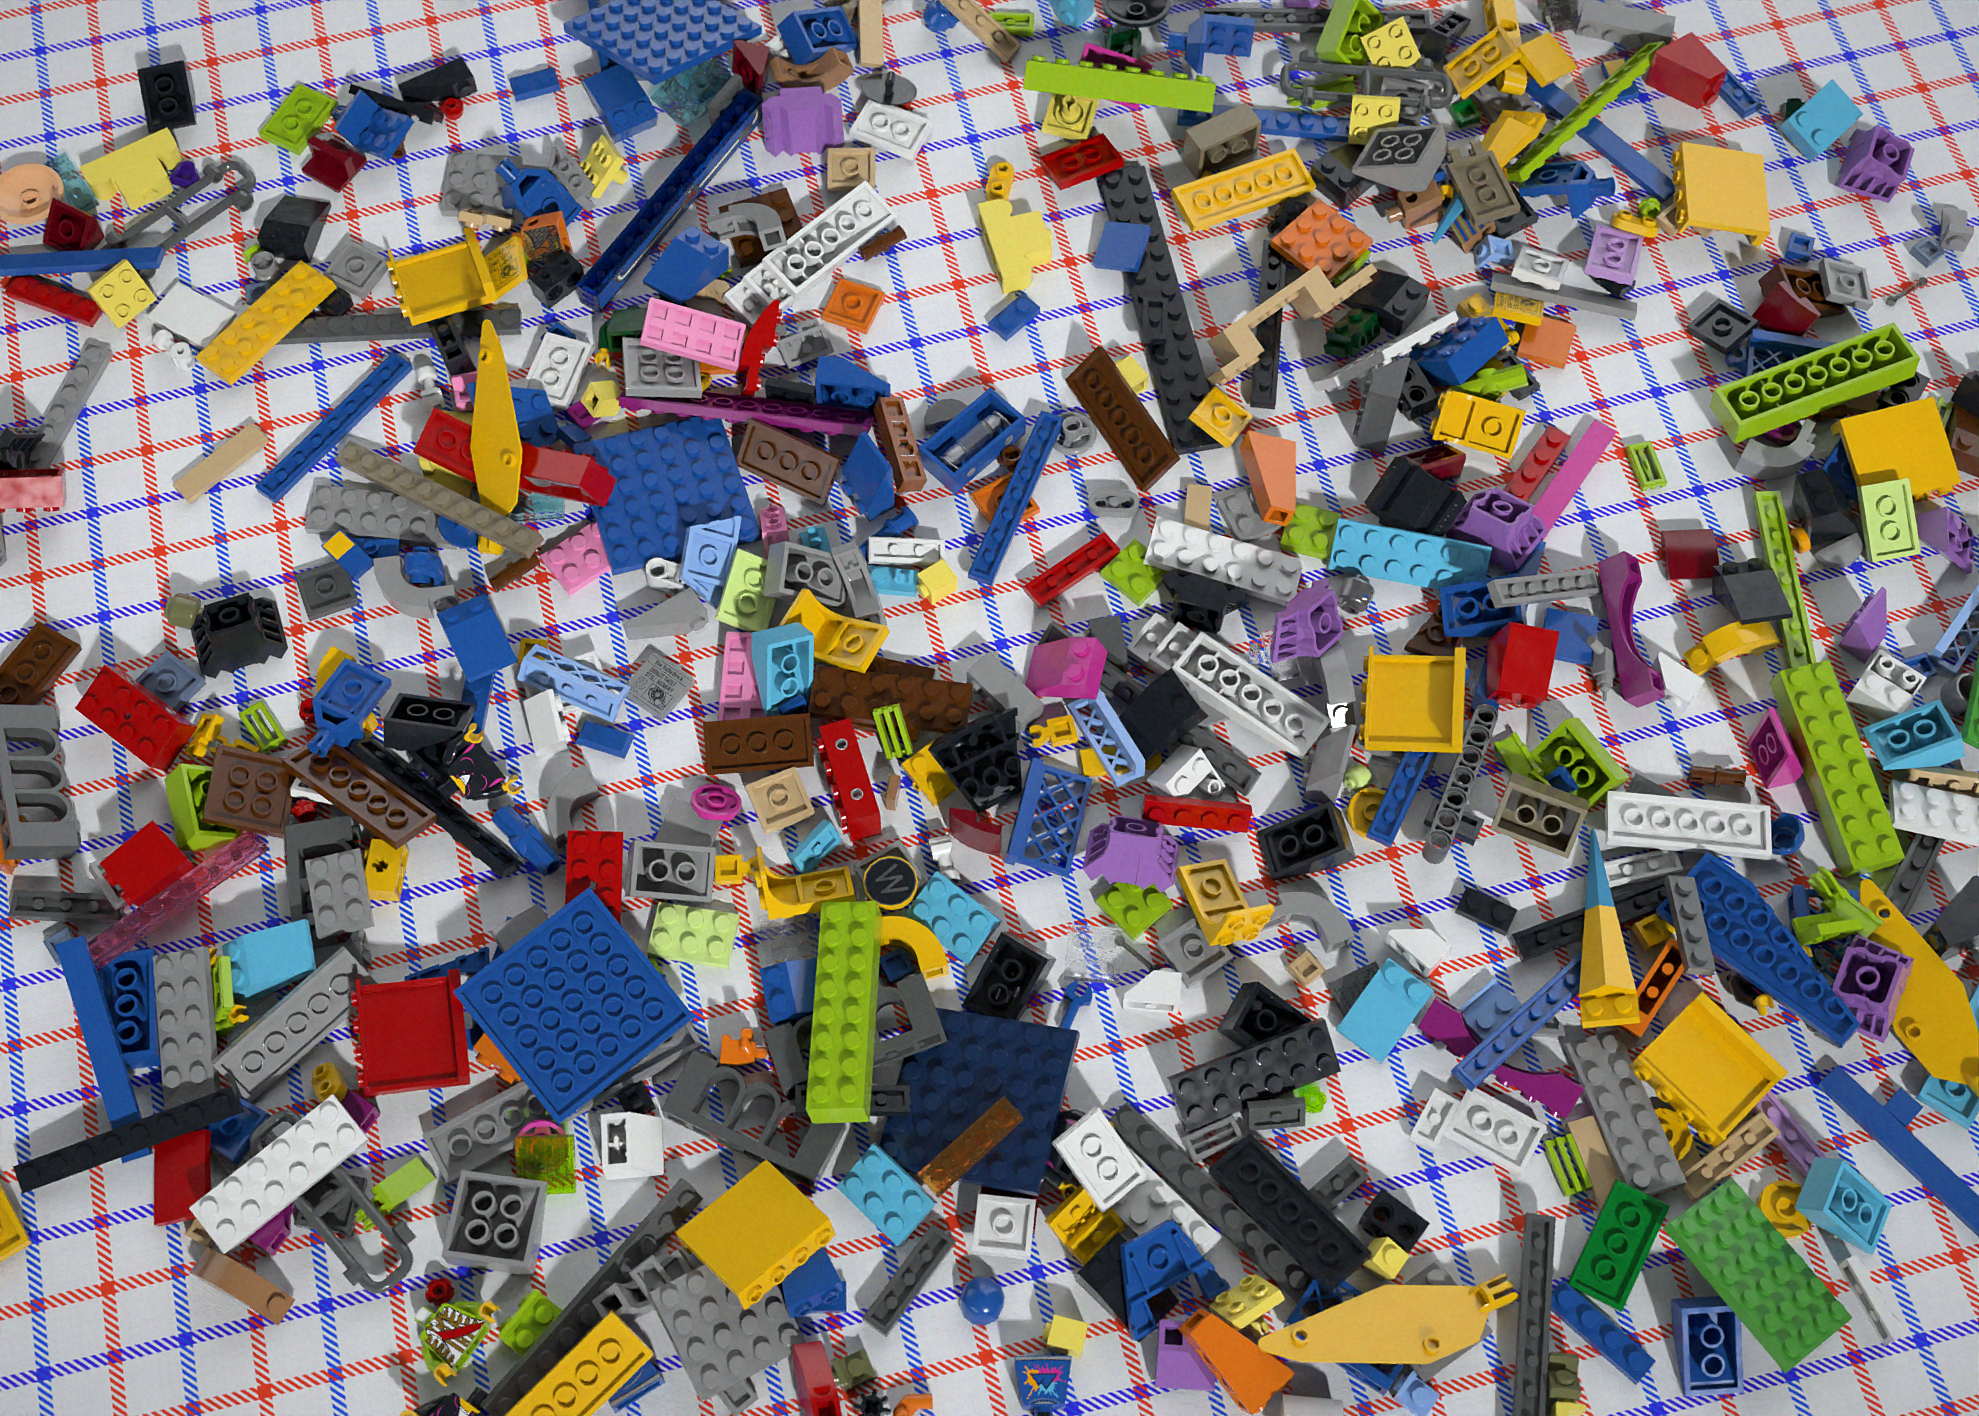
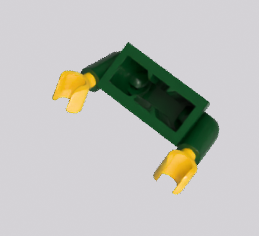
M630 305L627 309H617L613 312L611 319L600 326L598 349L600 352L595 356V362L599 369L600 362L606 360L607 368H611L612 362L607 354V350H609V353L622 352V338H641L647 308Z

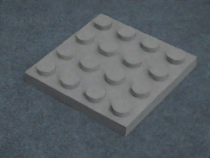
M702 1265L648 1294L701 1402L792 1355L791 1345L807 1343L794 1317L789 1318L785 1300L777 1285L765 1293L757 1303L744 1310L738 1298L705 1265Z

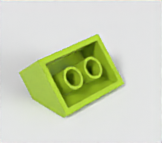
M1335 0L1315 49L1318 58L1323 63L1366 66L1369 57L1360 37L1380 28L1385 17L1369 0Z
M1579 718L1565 719L1530 753L1531 757L1547 776L1559 766H1565L1579 786L1572 794L1589 800L1588 810L1603 801L1607 791H1616L1630 778Z
M180 763L164 779L177 844L180 850L205 852L240 842L244 839L242 830L201 822L212 767Z

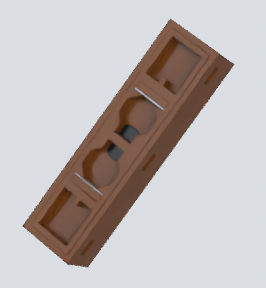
M879 397L873 409L889 464L893 468L896 491L899 494L921 491L927 478L903 397Z

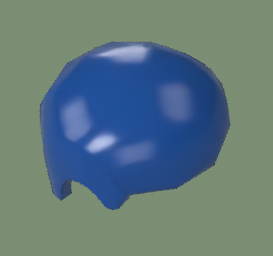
M1782 812L1776 820L1771 821L1772 854L1791 855L1798 851L1805 841L1804 827L1794 814Z
M975 1277L967 1282L961 1292L959 1305L963 1317L972 1324L981 1326L995 1322L1003 1309L1005 1296L1001 1285L992 1278Z

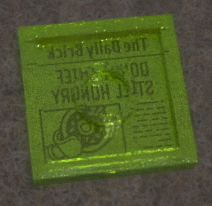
M574 1134L516 1136L517 1178L547 1182V1194L576 1193Z

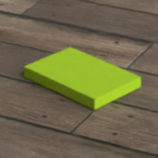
M298 84L259 132L260 138L300 156L308 146L307 141L312 136L317 135L332 116L333 110L336 111L335 107L339 105L338 101Z

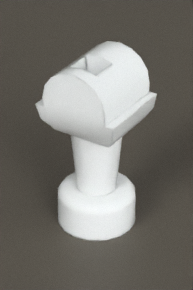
M162 329L154 335L153 344L158 349L167 350L170 353L177 369L180 368L188 371L195 367L196 360L189 344L173 342V335L166 329Z
M432 366L421 367L417 370L416 375L418 382L424 385L425 391H421V396L426 412L432 411L434 407L437 409L445 408L446 404L442 392L435 385L437 380L436 369Z
M950 835L928 839L933 862L938 861L941 873L955 884H958L961 879L958 870L952 869V841Z

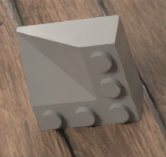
M1443 124L1376 128L1353 166L1352 173L1403 192L1425 191L1448 152L1449 146Z
M461 1170L441 1256L450 1265L534 1276L540 1249L548 1183L545 1181Z

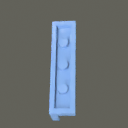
M1979 584L1929 654L1933 665L1952 677L1955 676L1979 641V628L1970 629L1967 620L1968 618H1979ZM1966 635L1969 645L1958 647L1955 637ZM1954 653L1956 659L1954 667L1940 659L1943 654Z
M535 644L523 658L517 680L539 690L553 689L555 696L560 695L561 700L612 723L617 718L620 705L631 689L626 684L538 644ZM539 655L547 660H540L535 658V656ZM559 667H565L570 669L571 671H564ZM583 678H590L595 682H588ZM607 689H614L620 693L619 695H617L615 693L608 691Z
M1100 688L1097 699H1079L1067 704L1068 711L1116 787L1145 775L1144 757ZM1089 705L1092 714L1090 717L1080 715L1077 709ZM1091 726L1103 727V736L1091 734ZM1104 744L1116 748L1115 756L1103 753L1102 748ZM1116 764L1128 767L1130 772L1118 777L1114 769Z

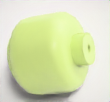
M1355 764L1345 770L1343 778L1345 780L1344 784L1348 789L1353 788L1356 792H1359L1372 783V775L1369 769L1362 764Z

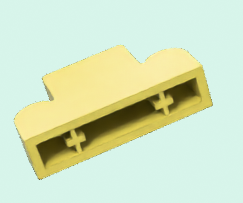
M166 127L80 166L79 169L97 199L109 200L116 195L117 191H120L130 210H135L174 191L165 169H176L178 164L183 161V157L175 139Z
M996 199L978 203V221L1003 294L1028 288L1032 282V267L1048 264L1052 261L1051 242H1053L1050 228L1046 229L1040 211L1012 216V205L1007 200Z

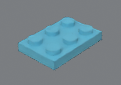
M940 871L934 873L904 914L909 919L915 920L927 927L945 948L967 965L972 963L1002 922L1001 919Z
M872 1144L836 1186L896 1246H901L938 1203L878 1144Z

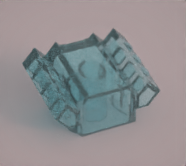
M711 58L667 79L650 99L682 128L687 127L695 119L701 118L709 112L708 104L732 76Z

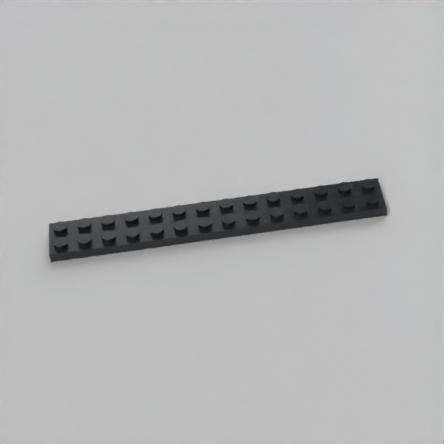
M1145 165L1114 170L1098 176V181L1109 220L1111 222L1149 225L1152 229L1138 273L1124 271L1141 335L1143 297L1168 298L1166 345H1144L1172 446L1178 455L1223 448V445L1189 419L1190 415L1210 390Z

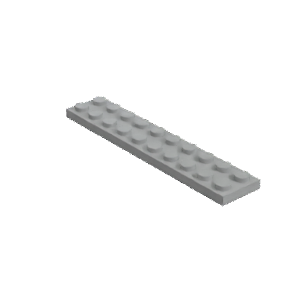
M689 1022L561 1125L688 1057L693 1050L699 1051L704 1048L691 1023ZM522 1081L422 1136L449 1187L459 1181L461 1170L477 1172L515 1151L516 1137L526 1124L538 1119H548L554 1121V1119ZM535 1127L529 1129L526 1133H534Z

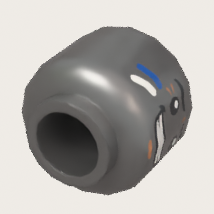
M1359 574L1355 575V577H1346L1336 595L1339 607L1343 611L1354 615L1366 611L1375 592L1373 586L1369 583L1370 580Z

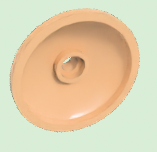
M36 163L22 164L7 170L0 176V218L9 223L26 225L44 220L49 215L52 197L63 200V182L57 172L48 166Z

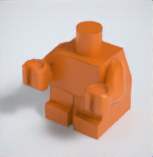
M742 1029L741 1039L738 1040L731 1039L730 1035H722L720 1064L741 1066L755 1063V1058L766 1059L767 1047H756V1042H752L754 1037L752 1029Z

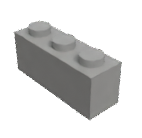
M988 652L967 670L966 683L973 684L972 693L979 694L991 711L1000 712L1017 707L1018 716H1015L1016 731L1019 734L1043 716L1044 703L991 652Z

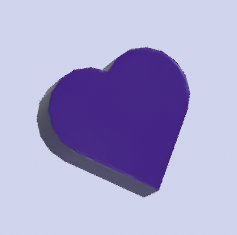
M182 161L169 179L172 185L186 189L198 181L200 177L193 162Z

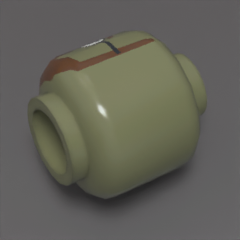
M177 593L174 597L168 598L164 617H167L170 625L190 630L196 617L202 615L204 608H201L200 598Z

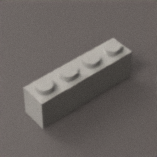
M1584 0L1576 35L1642 48L1647 43L1662 41L1668 45L1673 37L1676 16L1595 0Z

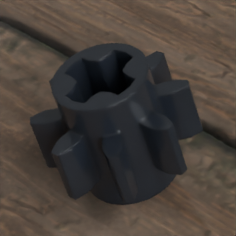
M876 1389L872 1391V1395L867 1397L861 1393V1405H854V1410L862 1412L859 1416H884L891 1414V1409L883 1407L887 1403L888 1397L883 1396L880 1399L877 1397ZM871 1404L873 1407L878 1405V1414L874 1415L872 1412L867 1414V1405Z

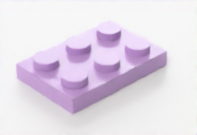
M1597 224L1584 273L1596 278H1604L1619 284L1632 286L1644 236Z

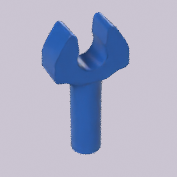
M1739 345L1736 351L1740 358L1735 357L1732 351L1725 355V363L1728 367L1739 368L1745 377L1748 349Z
M1077 980L1067 986L1064 996L1068 998L1069 1005L1059 1025L1060 1028L1070 1029L1079 1007L1090 1006L1092 1002L1091 986L1087 987L1085 994L1081 997L1075 994L1078 986Z

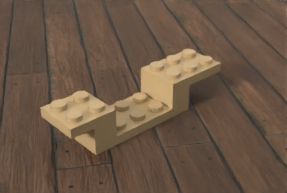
M1372 263L1336 288H1333L1319 265H1316L1207 341L1223 364L1222 368L1206 378L1210 388L1217 383L1221 387L1260 360L1257 355L1262 353L1264 349L1252 333V328L1289 302L1292 303L1303 321L1311 317L1315 321L1333 309L1337 304L1353 295L1354 292L1372 281L1370 276L1377 272Z

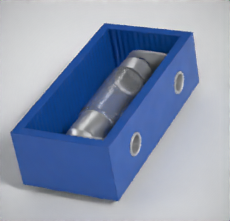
M989 388L918 448L923 467L955 494L991 464L998 455H1001L1005 447L1012 446L1025 435L1026 417L992 388Z

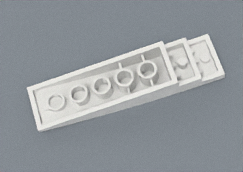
M864 181L787 240L788 245L776 248L764 257L762 262L743 276L742 281L726 292L722 299L751 329L758 317L775 299L780 300L779 309H782L783 313L854 255L858 248L863 247L897 218L898 214Z
M1156 612L1126 647L1127 654L1159 676L1172 668L1182 678L1191 692H1197L1200 701H1204L1228 716L1235 723L1301 759L1307 754L1332 720L1202 631L1197 635L1180 622L1174 625Z

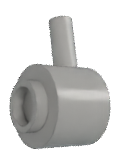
M1964 673L1942 686L1940 697L1942 703L1949 711L1960 714L1967 710L1974 674Z

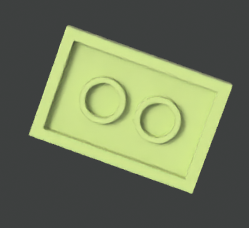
M1909 478L1856 487L1868 563L1921 554Z
M741 549L735 551L715 616L716 620L751 633L768 628L776 598L763 595L768 560Z
M659 902L647 955L649 957L654 956L655 958L729 969L740 916L739 914Z

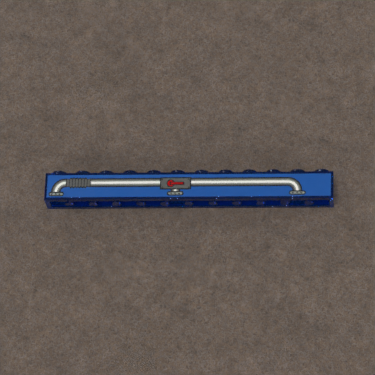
M744 88L740 91L578 282L576 287L580 303L601 313L763 119L762 97Z

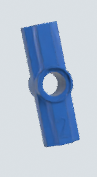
M510 805L502 806L495 812L494 817L491 819L493 824L509 839L510 845L522 858L526 857L544 877L552 875L558 870L559 865L562 863L561 858L545 843V839L531 823L527 824Z

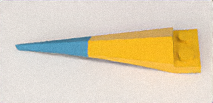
M1503 110L1497 121L1491 123L1481 142L1485 152L1492 150L1502 169L1515 155L1538 136L1547 121L1545 113ZM1457 191L1432 237L1434 244L1440 240L1465 208Z
M1592 828L1579 987L1581 1023L1583 1028L1640 1023L1637 991L1596 832Z

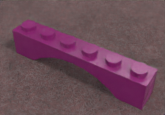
M1623 551L1598 562V579L1603 587L1604 595L1602 600L1607 608V625L1612 634L1613 641H1611V647L1616 655V672L1621 682L1620 694L1624 701L1639 708L1664 698L1665 692L1661 673L1652 668L1643 658L1637 648L1633 635V607L1638 590L1642 584V576L1638 559Z
M1439 996L1434 999L1418 1026L1419 1029L1423 1030L1421 1034L1425 1038L1435 1043L1437 1040L1447 1045L1446 1050L1459 1058L1461 1055L1466 1057L1480 1044L1467 1025L1462 1010ZM1504 1062L1493 1072L1496 1075L1495 1080L1508 1088L1511 1085L1521 1090L1520 1095L1532 1103H1535L1537 1100L1546 1106L1545 1110L1556 1118H1560L1561 1115L1567 1118L1585 1089L1584 1084L1562 1071H1528Z
M347 1089L345 1097L340 1102L365 1134L381 1115L373 1104L350 1089ZM293 1202L249 1236L247 1240L273 1257L291 1233Z

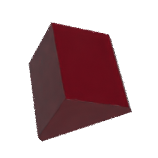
M736 40L733 42L732 72L742 77L743 87L755 103L759 104L761 103L768 78L770 47Z
M52 197L42 243L60 252L94 250L105 237L95 216L57 197Z
M1448 444L1400 456L1406 457L1411 466L1420 465L1426 473L1442 482L1460 477L1466 461L1465 453Z

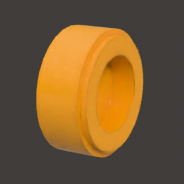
M1802 527L1790 531L1792 547L1797 553L1802 554L1811 549L1810 539Z

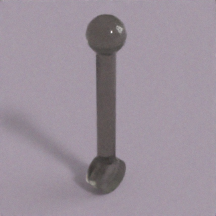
M1921 277L1917 283L1898 295L1889 296L1886 299V305L1893 307L1900 298L1920 286H1926L1928 283L1927 278Z
M1118 935L1115 937L1114 943L1125 948L1149 968L1150 973L1161 969L1159 965L1151 964L1128 945L1123 936Z

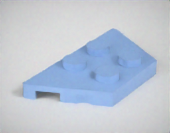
M741 516L690 526L686 530L679 579L689 587H692L698 595L716 610L718 609L734 553L737 549Z

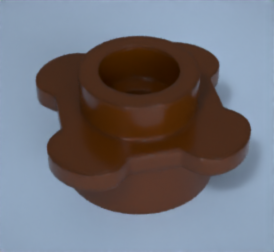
M1007 446L1003 449L1002 455L997 456V463L1003 464L1009 471H1014L1022 451L1016 446Z

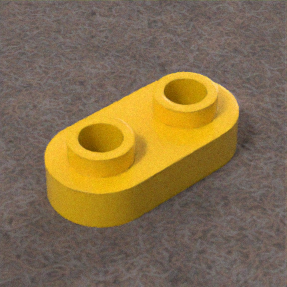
M1000 161L992 166L986 186V199L988 201L996 199L1008 201L1015 175L1012 164Z
M1619 210V212L1613 213L1610 224L1618 229L1650 238L1656 237L1660 228L1656 224L1657 221L1646 216L1639 218L1633 216V213L1627 210Z
M332 1062L320 1064L314 1069L311 1082L318 1101L322 1103L333 1094L341 1102L347 1093V1085L341 1070Z

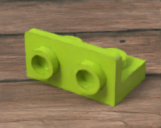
M1836 912L1797 917L1791 920L1801 946L1842 940L1864 929L1860 918L1848 920L1847 916L1838 917Z
M535 1289L532 1293L528 1292L521 1299L518 1305L519 1310L515 1315L506 1318L499 1328V1339L521 1357L563 1311L543 1296L538 1289Z

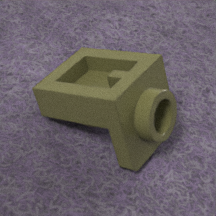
M865 1348L840 1360H837V1357L831 1360L833 1366L831 1370L836 1386L841 1385L843 1392L876 1379V1374Z
M1557 1352L1549 1353L1547 1389L1550 1398L1580 1401L1581 1387L1577 1375L1578 1355Z

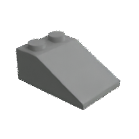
M787 541L769 546L763 590L764 596L794 602L800 591L805 588L809 589L823 606L845 609L847 588L832 553Z
M1351 724L1318 740L1316 750L1310 749L1307 764L1312 766L1310 773L1304 772L1301 788H1305L1303 798L1323 804L1331 801L1335 805L1357 725Z
M637 840L629 842L624 897L711 903L716 848Z

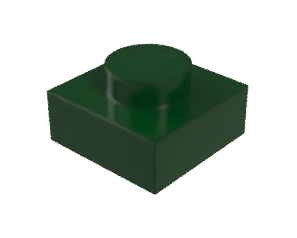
M1327 342L1323 346L1325 354L1344 358L1349 355L1347 344Z

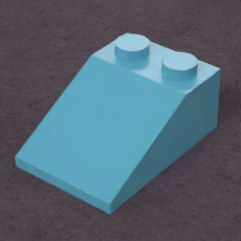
M1047 0L1057 17L1064 24L1070 25L1076 30L1094 13V0Z
M1831 79L1787 118L1779 128L1803 155L1811 161L1836 141L1863 113L1838 84Z
M799 622L753 632L751 657L764 715L768 717L780 714L778 707L799 694L806 699L809 706L813 686L814 634Z
M1940 699L1862 728V732L1883 770L1936 767L1965 757L1962 737Z
M306 919L248 933L222 946L223 956H230L233 998L254 1003L316 970L309 921Z
M1388 957L1338 1025L1336 1031L1382 1064L1429 1001L1434 990Z
M1814 1157L1795 1208L1812 1223L1865 1253L1873 1255L1892 1203L1843 1159Z

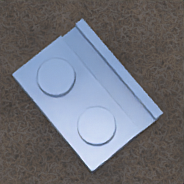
M1493 978L1459 1008L1462 1010L1470 1030L1480 1042L1486 1039L1522 1006L1505 987H1502L1497 982L1496 978Z

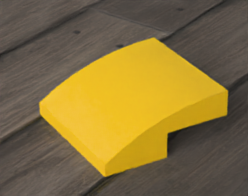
M1082 1185L1044 1221L1083 1266L1117 1232L1121 1233L1126 1228V1225L1112 1207L1104 1213L1100 1212Z

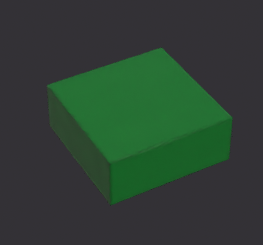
M1471 98L1453 104L1449 108V113L1459 128L1481 120L1482 115Z

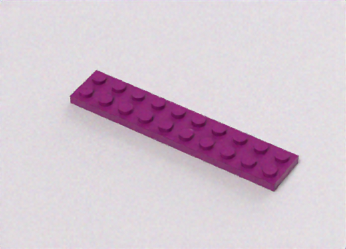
M625 389L619 396V406L626 407L630 411L646 409L651 410L655 414L670 412L675 413L679 417L695 415L700 416L704 420L725 419L728 423L749 422L750 419L755 418L769 425H774L778 429L792 427L799 428L802 432H813L816 430L824 431L826 435L848 434L849 437L856 439L864 431L867 434L869 433L875 418L874 411L707 390L702 393L701 398L626 396Z

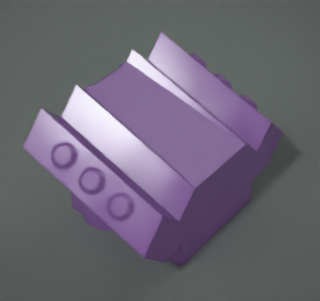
M821 86L782 88L778 96L770 97L762 104L765 148L774 157L782 151L790 156L807 152L820 155L827 148H842L844 146L841 99L832 93L825 94Z
M1878 124L1868 131L1857 128L1849 138L1851 144L1845 150L1846 156L1838 172L1841 176L1834 185L1845 189L1847 192L1858 193L1860 196H1867L1873 200L1877 199L1889 203L1896 194L1899 184L1906 180L1915 149L1906 140L1897 138L1888 128L1881 127Z
M1495 487L1494 489L1474 494L1460 511L1445 535L1450 539L1492 546L1489 560L1491 566L1501 563L1506 573L1517 570L1548 531L1542 519L1533 515L1534 505Z
M1327 578L1313 581L1312 587L1303 589L1285 604L1284 611L1275 613L1270 646V660L1272 664L1300 656L1319 657L1343 636V622L1338 614L1337 598L1333 593V589L1328 588L1329 581Z
M1114 814L1110 818L1109 824L1101 823L1090 830L1083 870L1091 881L1103 875L1109 884L1113 882L1128 883L1140 886L1142 890L1154 883L1162 893L1174 884L1179 845L1171 834L1163 833L1164 826L1161 822Z
M1858 934L1853 938L1850 947L1846 949L1832 990L1837 997L1840 996L1859 1021L1860 1028L1857 1032L1884 1043L1888 1037L1890 1025L1894 1021L1896 1009L1905 990L1914 959Z

